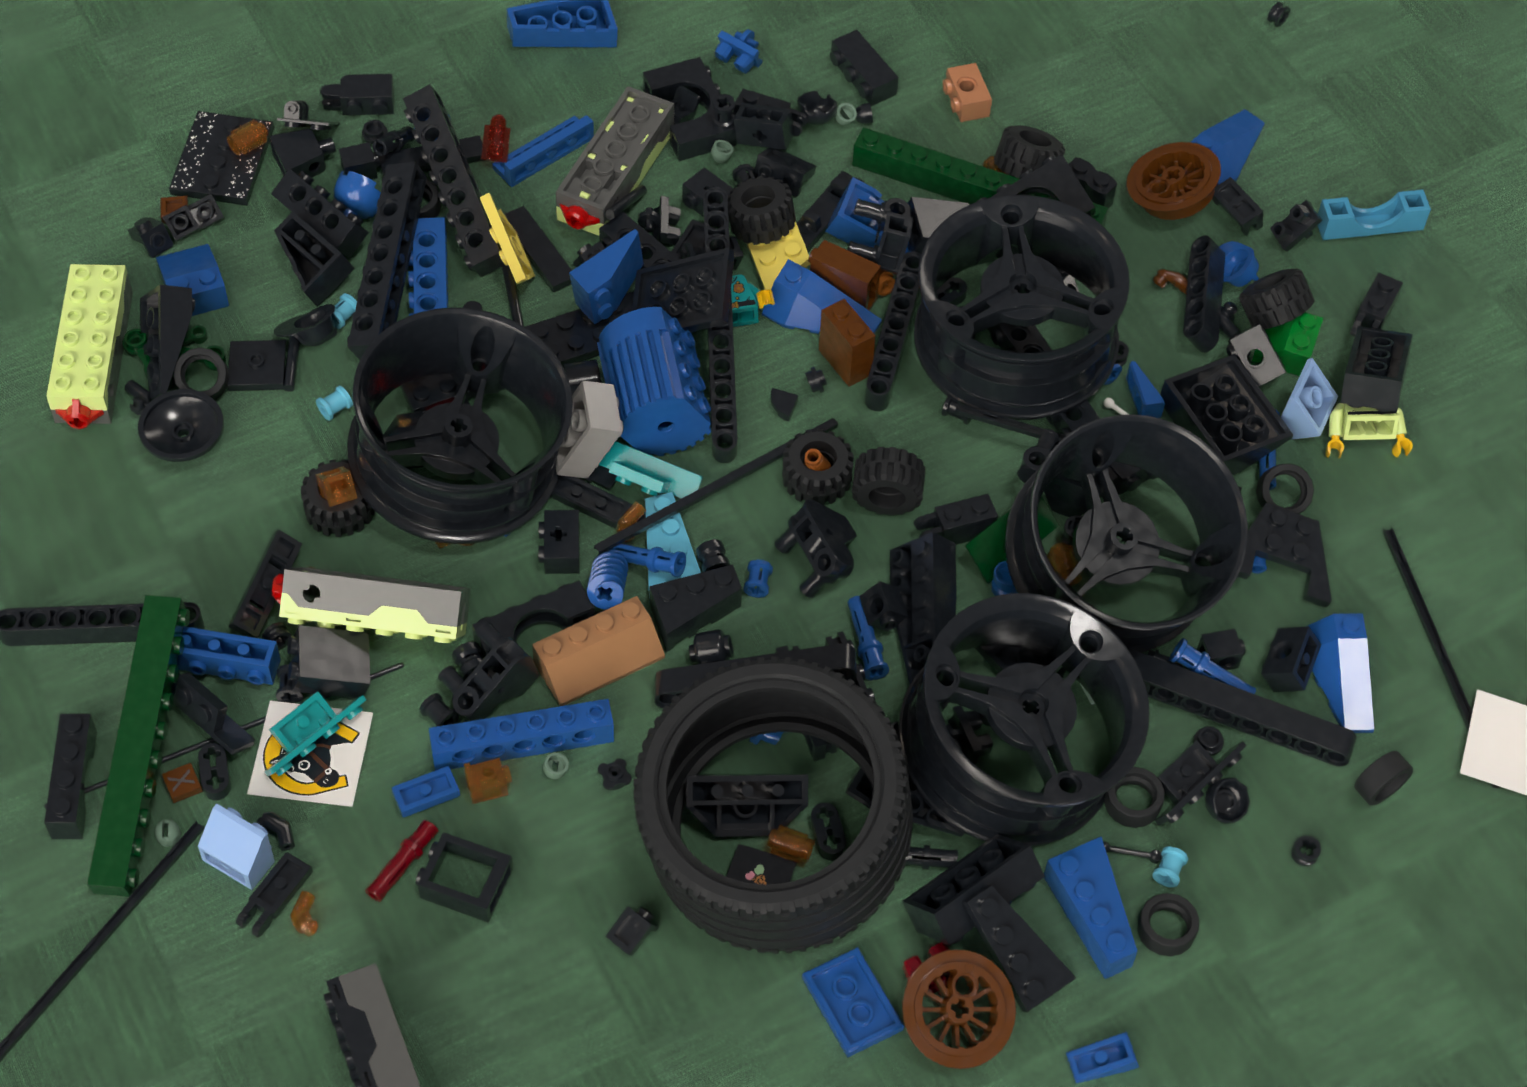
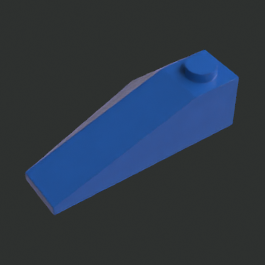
M1246 109L1201 132L1191 141V143H1197L1209 148L1218 157L1221 165V175L1217 185L1230 177L1235 182L1237 181L1264 127L1265 122Z
M853 177L837 204L825 232L848 244L850 241L873 247L878 223L874 219L855 216L854 209L858 198L881 204V202H884L881 199L883 195L875 188ZM909 242L905 254L912 251Z
M789 259L771 288L775 305L767 304L762 311V316L785 328L794 329L796 327L819 334L821 310L845 298L874 334L882 323V319L812 271Z
M1363 613L1332 614L1307 625L1321 643L1312 669L1315 675L1314 680L1318 687H1322L1329 700L1328 705L1340 726L1354 733H1373L1374 717L1369 654Z

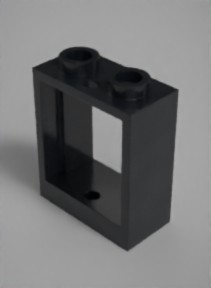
M443 832L439 841H434L428 855L430 860L426 868L422 867L417 874L415 884L418 886L420 898L489 923L513 872L512 856ZM447 852L493 867L479 898L433 882Z

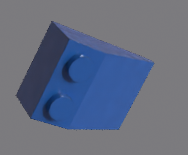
M636 229L569 272L575 303L594 324L602 319H607L617 310L636 278L637 270L641 269L644 264L639 233Z
M209 244L156 257L164 285L192 288V297L195 299V309L192 316L229 306L225 285Z

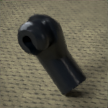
M1226 302L1224 306H1221L1220 329L1228 338L1241 332L1233 323L1234 314L1238 309L1232 302Z
M129 380L124 389L134 397L132 399L134 402L130 404V409L135 414L141 415L144 408L151 402L150 392L136 381Z
M264 812L258 818L257 823L264 827L267 832L272 830L277 834L280 850L288 851L295 847L289 821L274 812Z

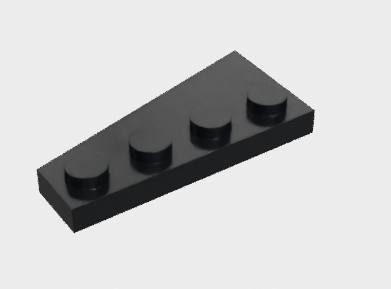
M986 885L962 901L996 965L1008 979L1014 997L1022 1011L1029 1012L1076 979L1073 973L992 885Z

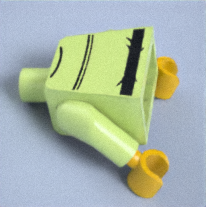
M1338 403L1329 416V437H1331V440L1328 442L1325 451L1326 457L1329 458L1331 449L1334 448L1339 451L1338 459L1341 458L1344 450V444L1340 441L1341 437H1343V440L1397 438V442L1392 448L1393 455L1398 457L1401 454V448H1403L1407 456L1412 450L1413 444L1408 438H1405L1407 430L1402 410L1398 407L1397 412H1381L1375 408H1354L1348 404Z

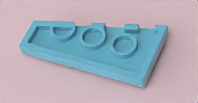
M670 492L645 498L646 517L676 502L673 493ZM680 512L646 530L647 549L651 550L654 547H661L667 552L676 553L681 551L686 555L685 570L680 577H673L671 573L663 571L654 573L648 569L649 586L701 573Z

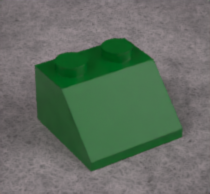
M1305 312L1285 324L1264 329L1287 373L1297 376L1301 375L1307 360L1312 356L1323 317ZM1255 350L1252 362L1259 363L1263 360L1264 355L1260 350Z

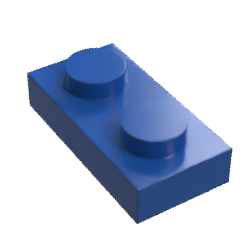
M449 766L391 787L392 794L403 818L460 796V790Z

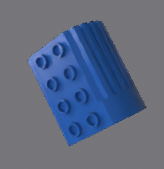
M662 307L637 309L623 314L609 323L600 333L597 346L605 384L614 385L616 397L619 399V416L623 422L621 437L633 448L647 454H656L658 457L665 456L664 453L672 455L677 450H687V446L693 447L696 445V441L699 440L701 442L704 440V434L709 435L711 433L709 417L711 407L704 396L703 390L706 389V386L699 375L700 361L697 357L695 340L691 332L685 331L675 317L672 318Z

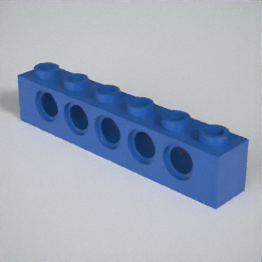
M445 217L418 218L413 250L411 251L409 266H413V271H408L409 287H414V292H409L410 309L414 308V313H410L409 316L427 310L448 308Z
M609 699L428 728L435 771L449 766L450 769L614 742V724Z

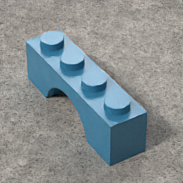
M1424 190L1398 192L1388 202L1366 209L1354 207L1350 204L1348 197L1324 199L1318 211V215L1323 221L1318 224L1322 240L1418 231L1424 229L1431 208Z

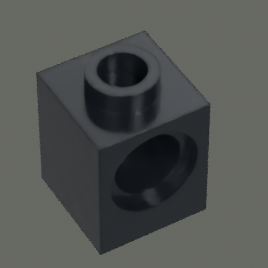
M879 581L859 596L869 626L888 632L896 628L900 622L908 617L898 587Z
M1235 628L1202 634L1197 647L1199 652H1207L1210 660L1225 670L1239 668L1242 658L1246 654L1244 641L1238 638Z

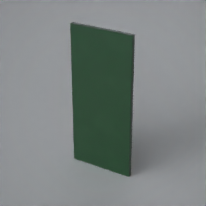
M1042 496L1038 506V526L1041 540L1059 527ZM1010 509L964 545L986 583H990L993 580L995 567L1000 562L1006 561L1005 531Z

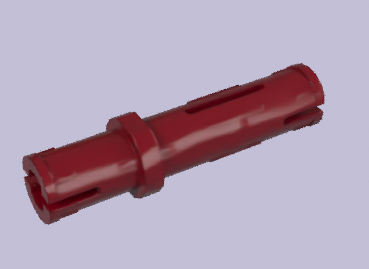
M423 820L414 833L400 843L399 851L365 889L369 897L381 902L413 861L421 858L423 855L422 850L439 832L432 822Z

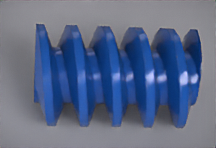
M612 551L604 552L593 561L587 587V596L590 602L600 609L607 610L622 602L628 574V562L621 554Z

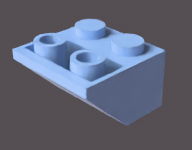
M219 804L213 807L198 844L204 862L253 890L275 862L271 850L272 846L267 835L268 832L264 827L256 822L250 824L245 821L241 814L231 807L225 809Z

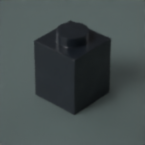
M369 142L339 148L341 167L346 176L349 171H352L371 180L378 178L376 168L381 167L379 156L372 152Z

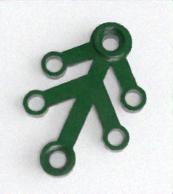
M201 325L192 327L190 331L186 332L183 345L190 342L195 344L204 343L208 338L206 328ZM131 329L123 338V348L129 354L138 355L144 365L147 378V366L150 362V356L144 355L143 350L144 344L147 343V334L141 333V329ZM217 345L207 347V349H211L219 354L224 363H226V356L222 347ZM182 347L178 358L191 348ZM203 359L196 360L197 362L204 363L207 368L217 371L216 366L212 362ZM187 371L185 373L186 383L189 380ZM172 375V383L176 386L174 375Z

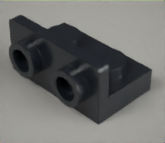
M767 148L758 154L754 176L755 178L763 176V178L774 177V180L780 179L783 181V184L789 186L792 196L797 197L800 195L803 182L815 174L817 166L783 150Z

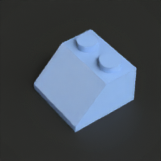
M1313 358L1307 360L1281 415L1282 420L1293 434L1292 440L1320 436L1338 398V395Z

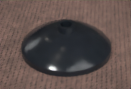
M178 389L159 395L148 403L138 421V434L144 448L153 456L171 462L189 461L206 454L218 443L224 429L223 414L217 402L209 395L191 389Z

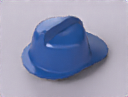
M1234 241L1219 246L1225 253L1224 282L1235 287H1242L1251 280L1257 281L1259 279L1257 276L1259 262L1254 256V250L1251 247Z

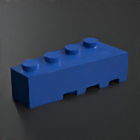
M1098 837L1048 859L1044 871V879L1104 979L1131 968L1138 951L1102 837Z

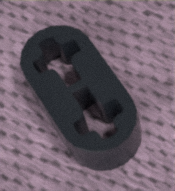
M950 278L937 290L939 301L949 302L955 306L959 305L966 298L967 284L961 278Z
M209 743L204 745L198 754L201 784L205 796L211 800H221L228 796L231 791L228 759L225 749L220 744ZM212 754L217 756L216 766L211 767L209 761ZM218 776L219 788L213 789V777Z
M830 803L817 804L811 812V827L820 856L824 859L835 861L845 852L846 838L836 807ZM820 814H825L829 818V827H825ZM828 836H831L833 843L837 845L836 849L831 850V847L827 845Z

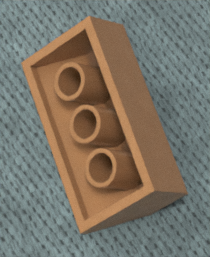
M637 596L532 644L533 662L560 706L567 705L665 658V653L652 619Z

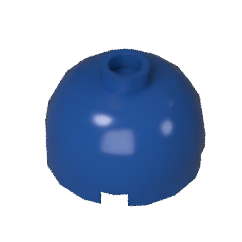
M341 171L334 188V198L347 207L345 212L348 215L352 212L360 219L373 218L377 213V201L380 198L381 192L374 188L376 182L352 171H349L346 176L344 171Z

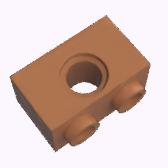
M972 63L947 68L946 79L943 80V90L946 95L949 94L951 109L953 113H957L960 122L989 117L992 98L977 64Z

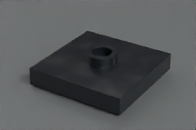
M286 340L230 341L228 391L284 390Z

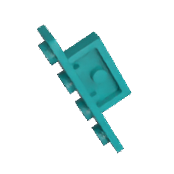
M618 441L614 442L610 451L606 453L599 465L610 469V473L617 475L616 481L630 486L632 482L642 486L641 491L653 496H657L658 493L672 492L674 496L682 499L697 491L703 480L701 475Z
M318 691L268 729L287 754L265 770V774L270 776L276 773L280 776L293 766L290 760L300 754L303 758L317 747L314 741L323 735L327 739L340 729L337 724L345 717L351 720L363 710L361 704L367 700L365 696L362 695L356 698L339 713L335 714Z

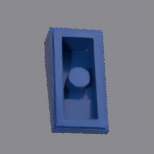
M1131 361L1126 381L1138 415L1161 418L1165 406L1163 398L1135 361Z
M1127 1032L1066 1052L1076 1084L1139 1068Z

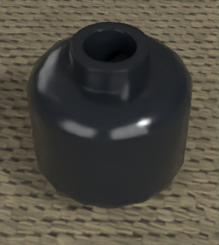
M721 629L696 634L693 644L689 645L691 661L704 664L730 660V658L734 657L733 643L730 635H725Z

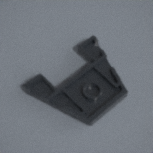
M1266 503L1248 529L1246 554L1237 577L1247 580L1251 576L1255 556L1306 573L1307 578L1303 600L1327 608L1332 602L1319 521Z

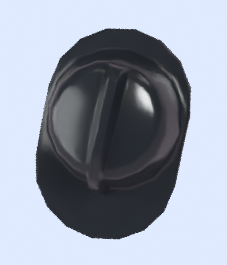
M325 304L308 313L284 321L274 329V335L278 337L294 335L302 344L307 346L323 344L337 335V329L332 318L335 306L333 304Z

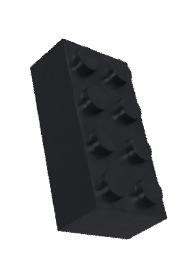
M1358 326L1345 371L1341 403L1348 404L1354 408L1370 407L1381 412H1397L1408 366L1413 334Z
M996 834L902 902L918 933L949 946L961 941L967 932L976 927L962 901L986 885H992L1010 905L1012 900L1021 893L1033 889L1036 883L1044 878L1045 875L1031 845Z

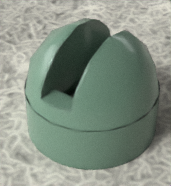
M849 103L840 104L835 116L836 122L844 126L851 124L857 115L855 107Z
M724 140L715 141L711 149L713 159L719 163L727 162L733 153L732 145Z
M551 753L543 763V770L548 778L559 779L565 775L569 763L563 754ZM553 762L558 763L556 772L551 770Z
M161 820L156 825L155 837L160 845L169 847L175 845L180 840L181 831L178 824L173 820ZM168 827V837H163L164 829Z

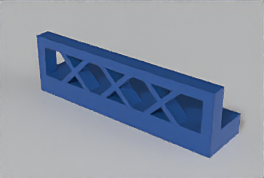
M587 115L581 119L573 116L492 164L493 170L513 187L591 141L594 136L593 120Z

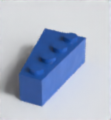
M547 0L507 8V28L513 47L617 48L618 28L608 0Z

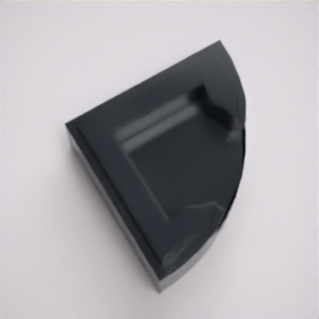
M772 388L771 405L780 418L790 422L798 402V395Z

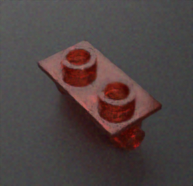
M501 114L493 116L490 125L485 124L481 155L483 160L507 162L511 128L506 127V119Z

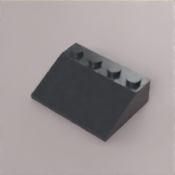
M1235 354L1164 380L1160 395L1165 402L1164 409L1173 422L1188 430L1211 447L1222 459L1232 475L1240 473L1293 437L1290 429Z

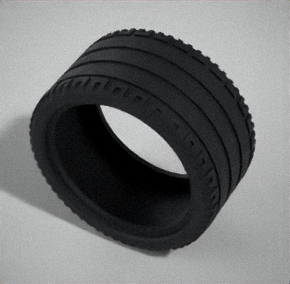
M759 657L758 660L754 661L746 659L744 663L740 664L736 662L730 663L731 666L726 668L723 666L717 668L718 671L713 674L708 672L704 674V678L693 681L691 687L688 688L686 686L682 689L680 695H675L671 699L672 703L670 706L666 705L662 709V714L656 717L654 728L648 730V736L642 743L643 752H639L638 762L635 767V777L637 778L634 779L633 784L637 825L656 875L667 892L666 894L680 912H683L685 917L700 930L704 928L709 936L717 938L723 943L728 941L733 947L744 948L747 951L757 949L758 953L772 952V954H779V951H785L786 954L793 953V951H806V948L812 946L816 949L820 945L832 943L833 939L838 936L840 939L845 937L850 931L856 930L860 922L864 924L872 914L878 911V905L885 903L887 897L895 888L894 882H898L906 864L905 858L909 854L913 827L912 803L905 755L895 729L889 718L885 717L883 709L872 696L867 697V693L862 687L857 686L851 679L847 681L843 674L833 672L829 667L823 669L815 662L811 664L803 659L793 661L790 657H785V659L771 657V660H764V657ZM773 732H793L811 735L835 745L862 768L874 791L868 817L859 835L851 846L827 867L810 876L791 882L753 884L726 877L712 870L698 860L683 844L681 840V819L686 801V776L699 775L725 749L747 738Z

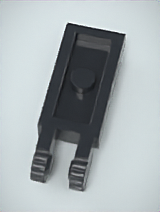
M286 852L248 898L249 902L236 918V924L242 928L245 927L253 919L257 909H259L263 914L254 924L252 934L256 937L262 936L270 927L272 920L277 918L313 873L312 866Z

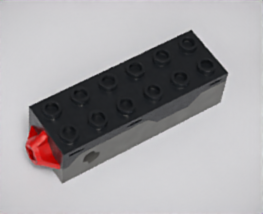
M376 963L327 980L329 993L323 994L354 1086L421 1087Z

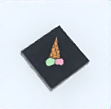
M738 843L726 877L753 884L791 882L797 867V861Z

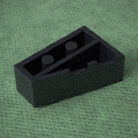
M293 211L274 230L286 256L291 262L294 273L302 285L303 292L317 307L355 269L340 251Z
M733 564L649 586L650 607L666 652L673 649L674 645L684 638H691L696 635L697 630L709 623L712 625L741 607L742 587Z

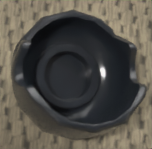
M810 91L800 95L797 100L798 110L807 115L809 119L808 124H826L837 114V101L832 99L830 94L826 98H822L818 91Z
M1227 777L1216 780L1208 787L1204 797L1208 813L1220 823L1231 824L1238 822L1248 813L1250 805L1248 787L1238 781L1237 778Z

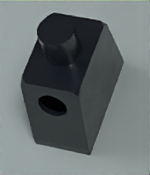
M310 129L269 136L272 154L283 176L289 168L298 174L304 171L311 177L317 176L326 170L324 156L336 153L335 144L331 137L317 142L313 131Z

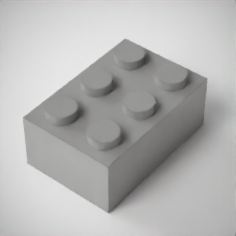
M582 381L573 393L572 417L569 430L557 455V475L588 479L595 468L599 466L606 453L610 451L617 438L622 435L623 422L619 416V399L616 397L613 384Z

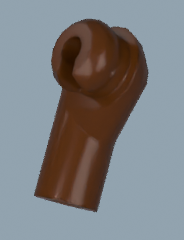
M1160 269L1157 271V275L1153 277V282L1161 288L1165 287L1167 282H1170L1185 295L1187 294L1188 279L1179 272Z

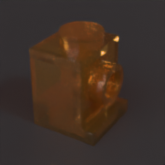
M342 466L315 474L321 496L328 501L330 507L357 499L350 470Z
M500 758L470 765V762L464 764L465 778L473 804L508 795L507 783L512 782L511 773L508 765L502 766Z

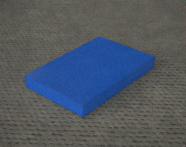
M858 947L802 974L804 983L847 1058L904 1030L902 1021Z

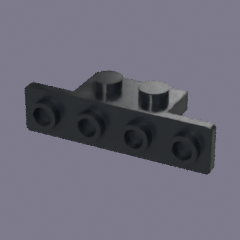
M189 672L182 675L179 673L178 680L172 684L171 689L174 705L230 754H236L254 745L255 739L226 714L228 706Z
M1197 740L1189 745L1157 776L1162 783L1165 794L1173 802L1155 820L1158 826L1167 821L1170 824L1177 821L1185 813L1182 808L1187 803L1192 805L1204 795L1201 789L1207 784L1210 786L1216 780L1223 777L1221 770L1226 765L1228 768H1231L1243 757L1240 752L1247 745L1243 741L1236 744L1217 761L1209 755Z

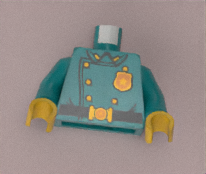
M744 275L732 276L733 327L759 323L758 305L759 309L764 308L767 304L775 305L772 290H759L752 283H748Z

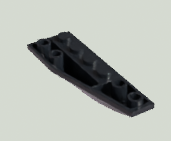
M934 532L890 550V585L899 588L908 615L896 628L909 684L912 683L915 676L926 665L928 654L941 630L956 616V543Z

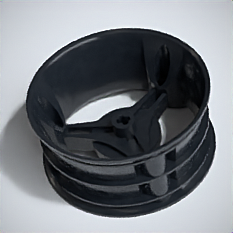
M1007 195L981 200L958 210L945 219L931 234L924 246L919 262L918 280L921 304L915 319L914 344L918 359L925 373L945 395L959 404L1013 420H1034L1067 412L1087 401L1104 385L1117 359L1119 349L1118 322L1127 304L1130 277L1128 265L1120 246L1107 229L1097 220L1071 205L1053 199L1029 195ZM993 262L983 273L980 295L968 304L959 308L949 302L939 301L937 290L950 278L973 266ZM1058 270L1080 281L1096 297L1086 296L1065 286ZM1052 319L1085 328L1084 338L1060 349L1038 353L1000 350L973 339V335L999 323L1015 326H1032Z
M449 307L419 312L399 320L380 333L367 347L358 363L354 376L352 395L355 416L348 433L347 457L351 475L360 494L381 517L397 528L426 540L449 544H471L497 539L510 534L531 521L542 510L551 497L558 480L556 472L557 455L569 430L573 406L569 379L559 359L548 345L529 329L504 316L479 309ZM437 374H451L454 381L461 386L451 403L437 405L426 411L419 418L415 430L384 437L374 412L385 397L399 386L421 377ZM468 390L477 393L473 406L464 404ZM502 390L509 391L529 409L538 424L543 440V451L516 473L498 455L499 433L492 419L482 411L484 394H494ZM424 466L427 470L442 478L451 480L472 479L479 485H457L439 482L423 477L405 467Z
M1131 414L1104 417L1089 422L1068 434L1050 452L1041 468L1023 485L1012 504L1007 519L1005 531L1006 562L1017 593L1040 594L1071 603L1104 623L1118 636L1127 648L1143 653L1158 648L1177 637L1194 619L1215 606L1230 590L1240 572L1246 554L1248 540L1246 509L1238 485L1225 463L1211 447L1188 430L1166 420L1144 415ZM1113 462H1122L1142 468L1163 480L1176 492L1189 510L1198 532L1200 545L1191 551L1159 538L1153 522L1143 511L1121 501L1107 468ZM1060 475L1081 482L1087 512L1077 523L1073 533L1072 545L1077 564L1065 580L1049 562L1042 545L1038 526V506L1041 496L1046 487ZM1095 478L1097 479V482H1098V485H1099V489H1100V492H1101V495H1102V498H1103V501H1104L1103 503H1101V500H1100V497H1099V494H1098V491H1097V487H1096V484H1095V481H1094ZM1160 555L1184 563L1181 565L1158 557ZM1083 570L1091 579L1076 592L1069 584ZM1150 572L1181 578L1184 592L1188 596L1177 612L1170 617L1156 622H1133L1107 615L1097 610L1082 597L1099 583L1116 588L1128 587L1141 581Z
M1030 593L1003 594L983 599L970 605L952 618L941 630L928 654L926 665L915 676L902 701L898 720V740L905 755L907 772L911 782L927 805L947 823L961 832L985 842L999 834L1031 845V847H1036L1062 840L1084 827L1103 806L1106 792L1115 787L1129 773L1137 762L1146 742L1150 716L1149 699L1142 674L1133 656L1118 636L1096 617L1071 603L1054 597ZM999 645L1024 649L1039 654L1053 662L1047 666L1034 663H1018L1006 667L996 677L960 671L954 654L975 647ZM1061 668L1070 673L1065 679L1057 674ZM1075 680L1085 688L1097 705L1107 730L1110 750L1109 764L1097 776L1073 769L1065 739L1073 729L1077 718V704L1071 690ZM948 703L958 704L987 716L993 731L1003 741L1012 747L1027 751L1045 786L1040 792H1031L1006 785L974 765L959 749L946 726L942 712Z

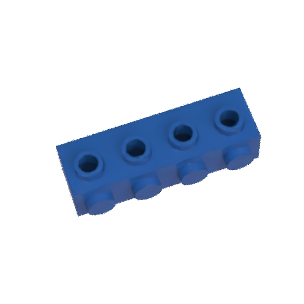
M191 627L183 628L184 650L182 655H178L176 664L179 666V670L190 671L195 675H215L225 680H246L256 685L263 683L273 685L281 661L277 641Z

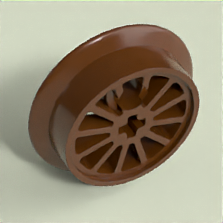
M1175 142L1165 144L1147 152L1134 163L1127 176V190L1131 198L1153 217L1164 220L1186 218L1201 211L1211 201L1221 175L1220 161L1213 151L1197 143Z
M949 950L930 957L912 974L904 993L903 1018L911 1040L926 1057L946 1067L964 1069L986 1063L1003 1049L1014 1028L1016 1004L1008 979L992 961L975 952ZM944 972H949L950 976L946 981L945 987L940 976ZM959 977L965 978L967 987H969L968 992L964 995L960 994L955 987L956 980ZM932 981H934L943 999L928 991V986ZM979 984L982 986L980 991H978ZM986 994L989 1000V1007H974L973 1001ZM925 996L934 1001L939 1007L924 1008L922 1006L923 997ZM957 1004V1007L962 1009V1013L956 1015V1012L951 1010V1005ZM974 1012H989L988 1025L974 1018ZM922 1013H939V1016L925 1025ZM943 1021L944 1023L935 1039L930 1033V1028ZM967 1022L984 1031L978 1040L975 1038ZM950 1026L952 1034V1048L946 1046L945 1043L942 1042ZM959 1026L970 1043L968 1047L960 1046Z

